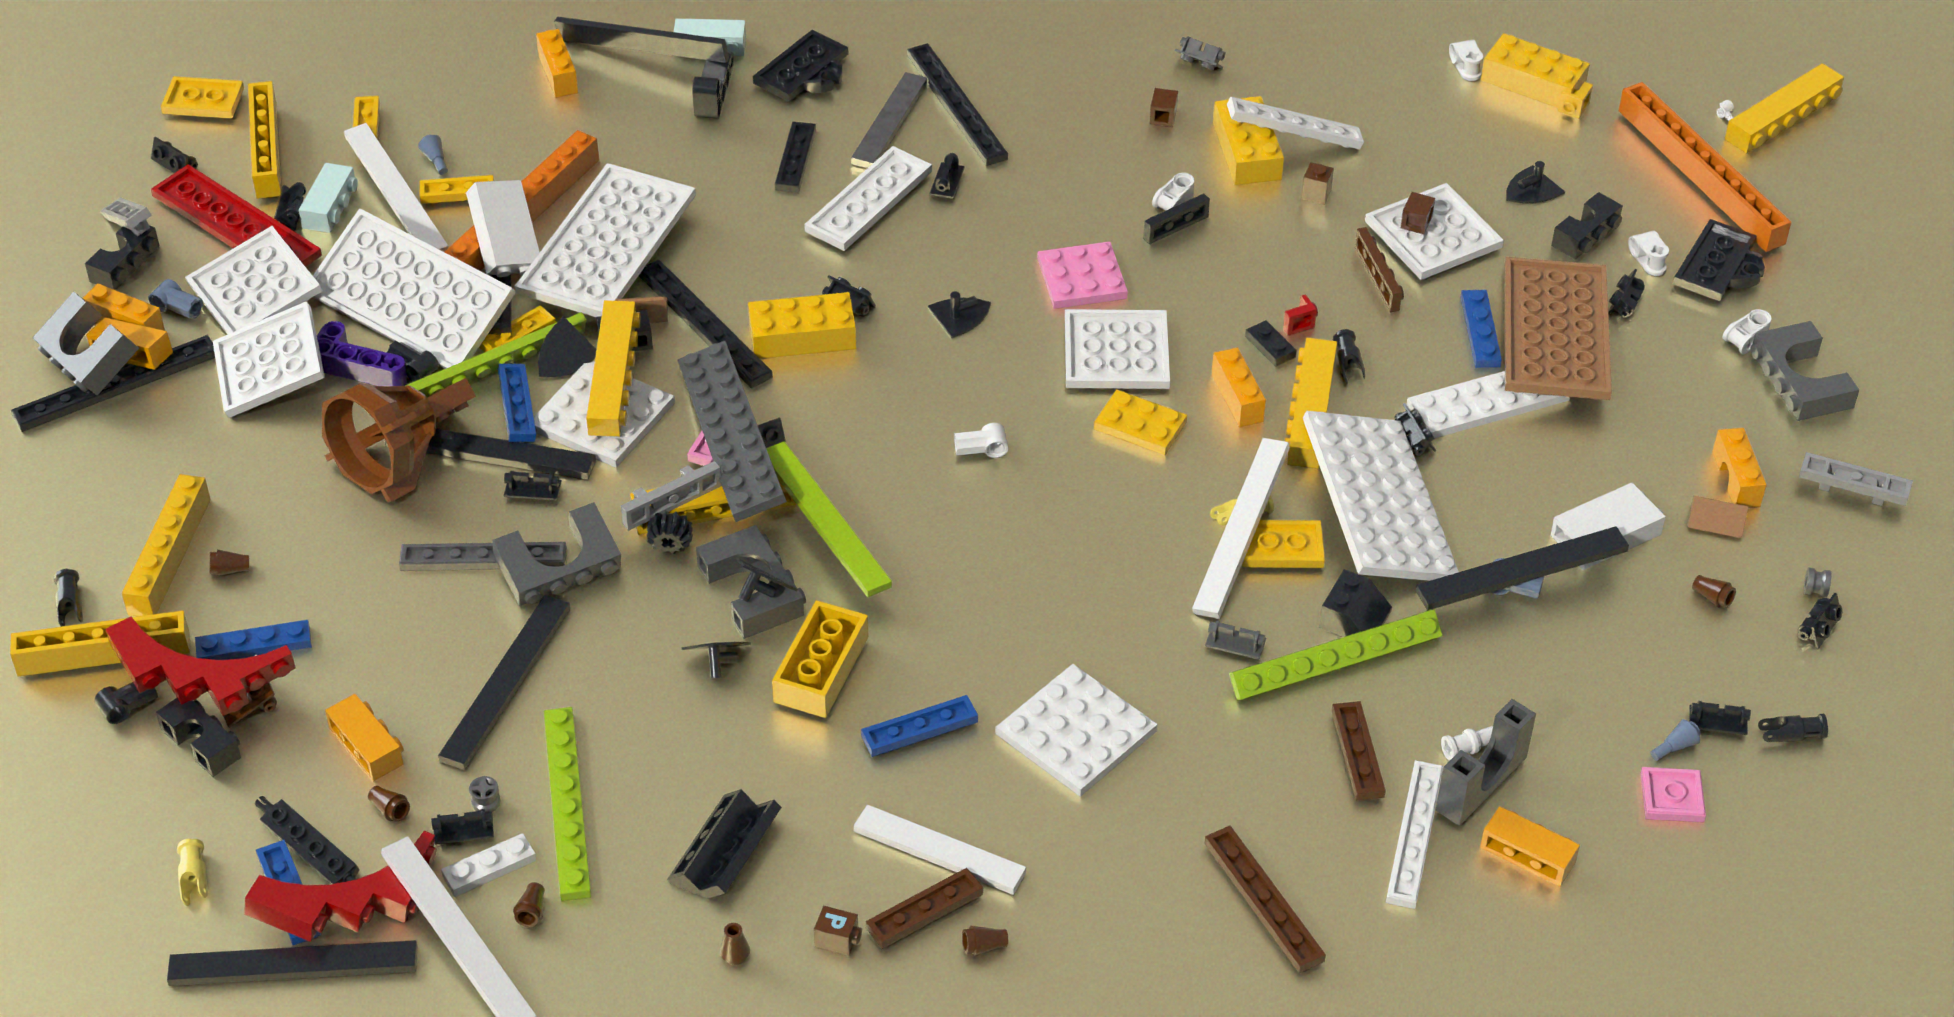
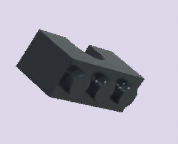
M1598 192L1584 203L1581 221L1569 215L1555 227L1551 246L1576 260L1583 253H1587L1596 242L1602 241L1612 229L1618 228L1622 221L1621 212L1623 205Z
M149 225L150 228L137 236L130 229L122 226L116 232L120 250L111 252L100 248L85 263L89 282L116 290L160 246L155 227Z
M176 698L156 711L161 730L177 745L190 738H198L190 743L195 762L212 777L241 758L238 748L240 745L238 737L232 731L227 732L216 716H209L198 700L188 701L181 705Z

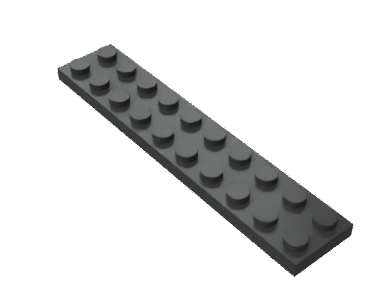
M726 341L712 344L705 349L687 354L685 357L678 359L677 361L712 459L720 467L721 477L719 479L735 522L787 502Z

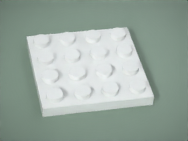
M1447 183L1419 193L1436 198L1433 217L1424 235L1400 228L1403 208L1408 198L1365 215V222L1420 280L1503 248L1504 240Z
M273 226L185 277L190 287L202 299L204 305L227 335L302 304L322 292L320 284Z
M307 301L213 341L223 408L228 418L325 378L312 309Z
M1065 309L1066 388L1170 389L1167 310Z
M595 362L584 363L534 416L535 430L537 434L576 451L595 454L597 460L617 468L675 404V397L632 378V386H627V390L630 393L629 406H624V410L627 411L626 426H621L620 437L588 435L586 417Z
M1072 664L998 724L995 734L1081 797L1155 734L1158 724Z

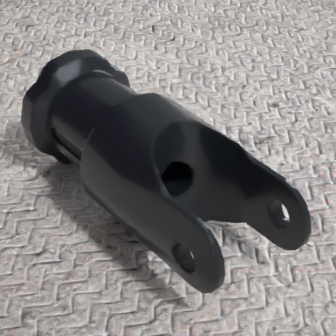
M1349 329L1340 330L1333 336V341H1337V358L1346 383H1348L1346 370L1349 368H1359L1365 379V368L1361 353L1354 342L1356 335L1354 331Z
M61 569L54 576V582L58 589L55 594L58 622L61 627L65 626L66 614L72 610H76L79 622H83L82 598L77 586L80 577L79 573L72 569Z
M1824 713L1819 714L1817 717L1801 718L1800 715L1765 718L1758 723V728L1766 731L1763 734V740L1766 742L1802 741L1805 737L1819 736L1821 739L1828 737V724Z

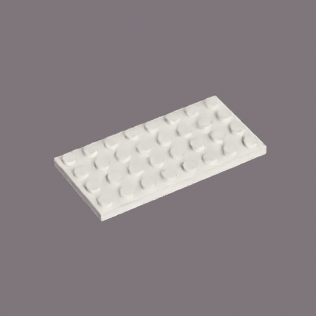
M607 163L515 285L516 294L582 312L590 316H602L604 300L615 301L624 297L696 196L695 188Z
M360 208L313 275L322 289V292L313 298L392 341L403 342L420 353L426 350L431 352L438 360L439 366L444 369L473 357L516 293L512 287Z
M1306 411L1303 421L1358 574L1430 581L1458 573L1459 571L1401 421Z

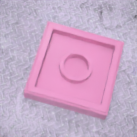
M1642 767L1641 783L1645 819L1689 822L1705 821L1706 812L1700 770Z

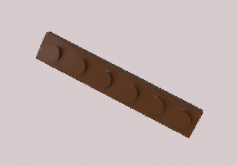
M1227 826L1205 836L1204 844L1298 973H1302L1325 962L1326 954L1233 828Z

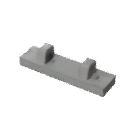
M120 197L100 211L105 219L118 224L120 227L123 226L130 229L137 236L150 228L146 219L152 215L147 207Z
M1808 452L1805 454L1799 478L1820 483V490L1829 492L1830 486L1873 497L1872 504L1880 506L1883 505L1884 500L1906 506L1913 482L1910 479Z
M713 461L697 470H693L688 465L680 469V478L648 493L642 487L633 491L634 499L621 505L623 525L629 531L650 521V518H653L655 513L663 514L665 510L669 512L721 487L719 465Z

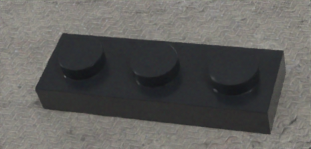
M1203 193L1145 220L1143 239L1148 244H1152L1208 218L1210 198Z

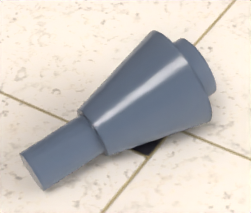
M438 135L423 137L418 144V148L435 164L440 175L446 174L448 169L444 163L441 138Z
M1682 719L1664 740V743L1650 751L1653 759L1658 761L1670 752L1699 744L1701 733L1698 726L1692 721L1688 722Z

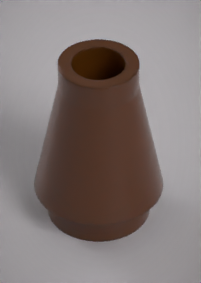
M217 549V552H210V574L222 576L249 571V555Z
M1701 575L1695 578L1692 585L1693 590L1700 593L1718 608L1729 607L1736 595V588L1732 587L1730 582L1711 579Z
M374 786L368 793V800L377 807L388 821L398 822L408 815L410 803L405 795L383 789L380 786Z
M536 882L528 884L526 891L513 909L514 917L518 924L524 927H533L542 920L543 895L545 892L543 885Z
M729 923L724 928L720 955L728 964L739 965L749 956L750 946L743 934L741 925Z
M970 926L969 929L962 931V947L965 954L971 953L972 956H976L1008 946V933L1006 929Z

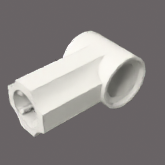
M989 423L980 431L954 433L957 456L986 453L989 457L998 458L1004 456L1009 449L1004 426L999 423Z

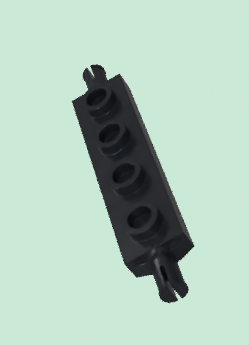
M264 796L259 797L261 802L258 799L255 801V806L264 812V815L260 818L262 824L281 841L285 840L286 845L328 883L336 884L357 879L356 876L360 870L358 866L285 801L281 799L273 805Z

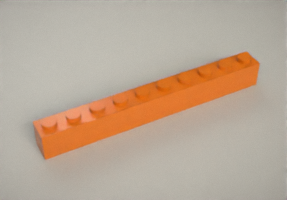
M1643 82L1623 89L1619 112L1743 231L1757 235L1755 242L1765 252L1786 244L1792 222Z
M577 130L521 181L532 223L599 161L597 138ZM473 225L445 253L481 271L485 266L475 226Z

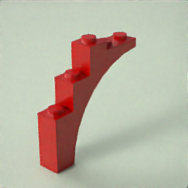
M132 616L105 629L111 647L139 693L153 689L160 683L167 681L182 705L208 692L222 716L230 712H236L248 704L247 693L258 690L264 684L278 677H284L290 671L296 669L292 653L287 645L266 654L244 659L212 660L181 654L159 644L140 628Z
M423 831L414 845L427 864L430 865L437 852V848L434 847L435 835ZM388 865L362 878L331 885L294 884L259 875L245 896L244 915L311 942L317 932L321 933L324 930L328 920L359 932L364 922H370L375 911L405 923L410 913L415 914L419 907Z

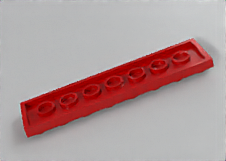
M189 164L151 188L154 198L232 248L239 246L273 226L305 267L322 256L321 248Z

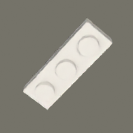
M522 833L442 868V876L452 894L456 897L535 862L536 854Z

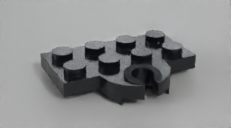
M811 30L753 75V84L789 102L804 90L812 93L834 90L833 81L839 85L842 82V64L840 61L849 55L848 47L817 31Z
M1710 219L1676 273L1673 285L1721 301L1728 287L1743 289L1759 284L1760 278L1763 277L1765 270L1763 256L1758 252L1751 251L1757 235Z

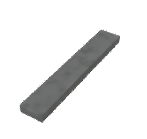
M904 73L852 155L851 164L868 168L884 154L926 87L927 77Z
M524 542L531 556L539 563L551 567L565 565L566 542ZM493 543L402 544L400 571L500 569L493 555Z

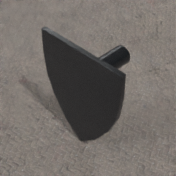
M1537 161L1535 166L1532 165L1513 177L1506 190V201L1517 203L1545 202L1565 194V191L1543 174L1545 163Z
M954 291L950 294V299L928 305V308L949 336L954 338L978 326L987 316L991 302L977 299L975 296L960 298V293Z
M564 316L549 331L541 346L538 360L539 377L555 378L573 374L584 363H590L596 357L597 349Z
M737 558L736 561L742 567L751 571L738 598L748 602L754 590L772 598L777 588L759 580L761 576L794 591L798 590L779 578Z
M716 642L681 647V649H708L710 678H722L721 664L737 663L739 656L737 652H720L719 648L749 646L751 642Z

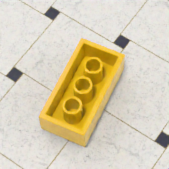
M1503 33L1484 58L1481 81L1558 108L1562 91L1573 94L1576 89L1579 90L1582 84L1587 81L1590 63Z
M1261 96L1240 98L1243 100L1264 104ZM1229 99L1215 101L1213 125L1234 185L1282 180L1284 157L1274 130L1267 127L1261 128L1246 122H1237L1231 119L1227 106Z
M849 292L748 302L753 353L760 359L856 349V327Z
M816 600L772 679L773 702L826 718L869 637L868 615Z

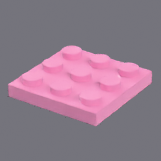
M1111 242L1038 251L1037 259L1054 309L1127 299L1128 291Z

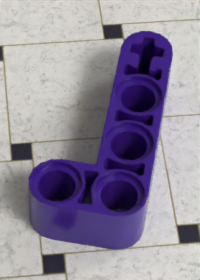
M339 321L328 322L317 334L324 373L376 386H405L407 384L408 378L405 361L401 356L349 344L343 323Z

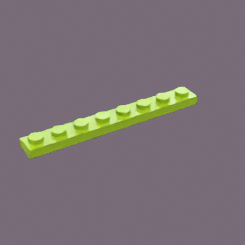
M582 312L566 318L581 334L585 333L587 320ZM556 323L407 385L414 387L428 397L464 378H467L468 381L477 377L484 378L491 371L498 369L499 364H513L520 359H529L535 356L540 351L546 335Z
M1435 609L1239 669L1230 672L1229 675L1236 699L1241 700L1441 637L1442 632Z
M572 707L544 710L561 901L591 898Z

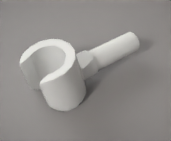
M1725 100L1720 103V108L1717 109V116L1720 118L1725 117L1729 121L1733 118L1731 113L1734 111V105L1730 100Z

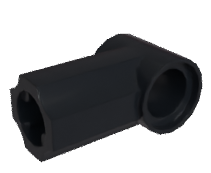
M397 341L389 345L387 353L399 355L404 359L407 376L413 382L432 375L439 369L438 360L427 350L420 353L403 342Z
M132 682L119 689L114 686L103 688L96 694L95 703L108 723L118 724L129 717L131 710L158 698V694L155 688L139 693Z

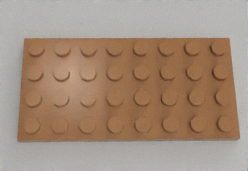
M1506 257L1504 264L1505 391L1610 400L1612 388L1606 265Z

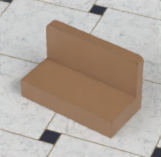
M667 297L615 300L635 302L636 311L647 310L650 323L668 322Z
M1693 495L1688 522L1689 528L1737 538L1742 537L1748 506Z

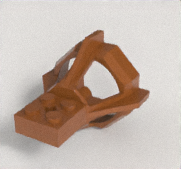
M467 378L428 397L410 385L371 386L370 384H358L322 402V438L330 453L324 456L327 461L334 459L342 475L370 494L381 490L386 501L390 503L416 488L430 439L436 433V423L468 407L467 401L476 397ZM355 402L364 408L376 423L356 432L352 417L353 403ZM385 439L390 452L391 469L382 466L374 460L366 451V448Z

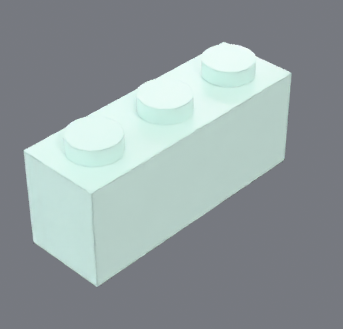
M675 19L674 32L725 39L728 52H733L734 56H744L746 44L745 20Z
M331 163L324 164L299 208L302 229L331 233L334 225L338 224L343 209L348 206L350 196L357 190L358 179L354 175L353 167Z

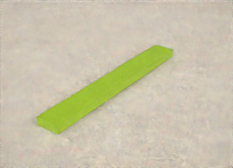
M781 442L766 448L779 482L867 598L892 588L891 579L785 442Z

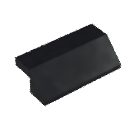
M742 789L724 794L667 881L670 884L707 899L725 894L782 807L775 800L756 805Z

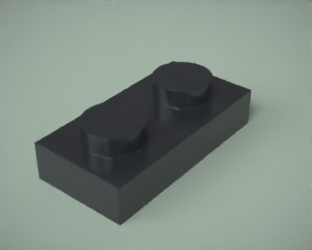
M1267 320L1246 329L1245 337L1275 367L1296 358L1297 350Z

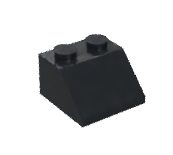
M1344 569L1322 605L1319 628L1345 637L1383 625L1392 611V606L1369 578Z

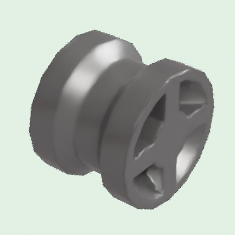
M1808 567L1804 581V594L1819 593L1821 597H1828L1831 585V571L1824 570L1818 572L1815 568Z
M482 776L470 783L469 792L472 807L475 811L485 809V812H493L500 806L501 800L498 783L494 778Z

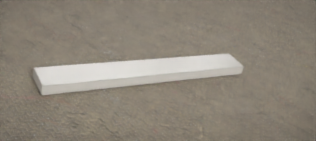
M367 123L344 130L348 143L408 234L445 252L448 249L447 243Z
M1267 438L1262 439L1192 607L1194 614L1220 619L1289 451L1288 442Z
M407 836L382 848V857L496 1017H536V1014L410 838Z

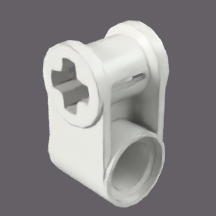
M1467 40L1451 43L1449 46L1450 58L1461 77L1468 81L1480 79L1482 75L1480 63L1483 61V54L1479 50L1476 41Z
M1188 173L1176 174L1166 185L1158 189L1153 197L1152 206L1169 210L1194 198V177Z
M1653 230L1629 237V250L1632 256L1644 268L1645 272L1652 276L1663 275L1667 268L1665 258L1669 255V248L1660 239L1658 233Z
M1761 309L1751 311L1726 328L1723 340L1737 346L1740 353L1747 354L1750 352L1755 333L1769 330L1771 315Z

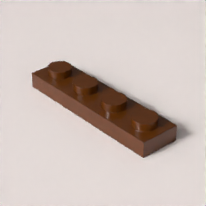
M1367 227L1358 228L1355 241L1356 251L1390 313L1400 311L1401 300L1404 299L1402 286L1397 284L1393 270L1389 269L1386 264L1384 253L1380 252L1377 247L1375 237L1370 235Z
M1361 701L1332 704V715L1356 801L1385 798L1386 790Z
M966 867L867 920L866 929L881 949H884L982 896L983 887Z

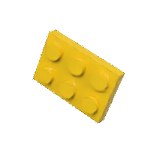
M173 76L161 104L162 114L233 118L244 90L243 81Z
M1116 389L1094 421V430L1166 455L1187 423V414Z
M1260 520L1243 560L1242 567L1324 568L1325 558L1321 520Z

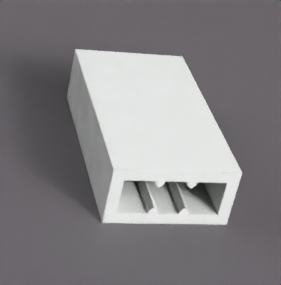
M521 180L475 182L466 192L487 275L506 277L510 274L520 273L523 276L540 252Z
M1629 483L1555 516L1550 536L1557 543L1617 526L1629 544V549L1660 536L1666 516L1646 497L1643 491H1640L1633 483ZM1614 556L1587 563L1580 567L1582 570H1585Z

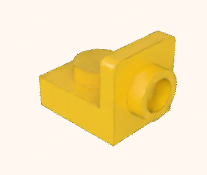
M1584 82L1580 89H1576L1573 94L1562 91L1559 98L1558 112L1579 119L1590 103L1593 84Z

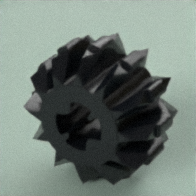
M665 510L663 514L655 513V516L650 518L647 525V542L653 544V549L655 550L661 549L663 553L669 551L675 554L676 551L684 552L685 548L689 547L690 542H692V522L688 521L685 515L679 516L677 511L669 513Z

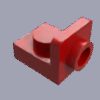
M1306 294L1300 296L1299 307L1285 311L1283 330L1287 336L1315 328V321L1318 316L1317 306L1309 300Z

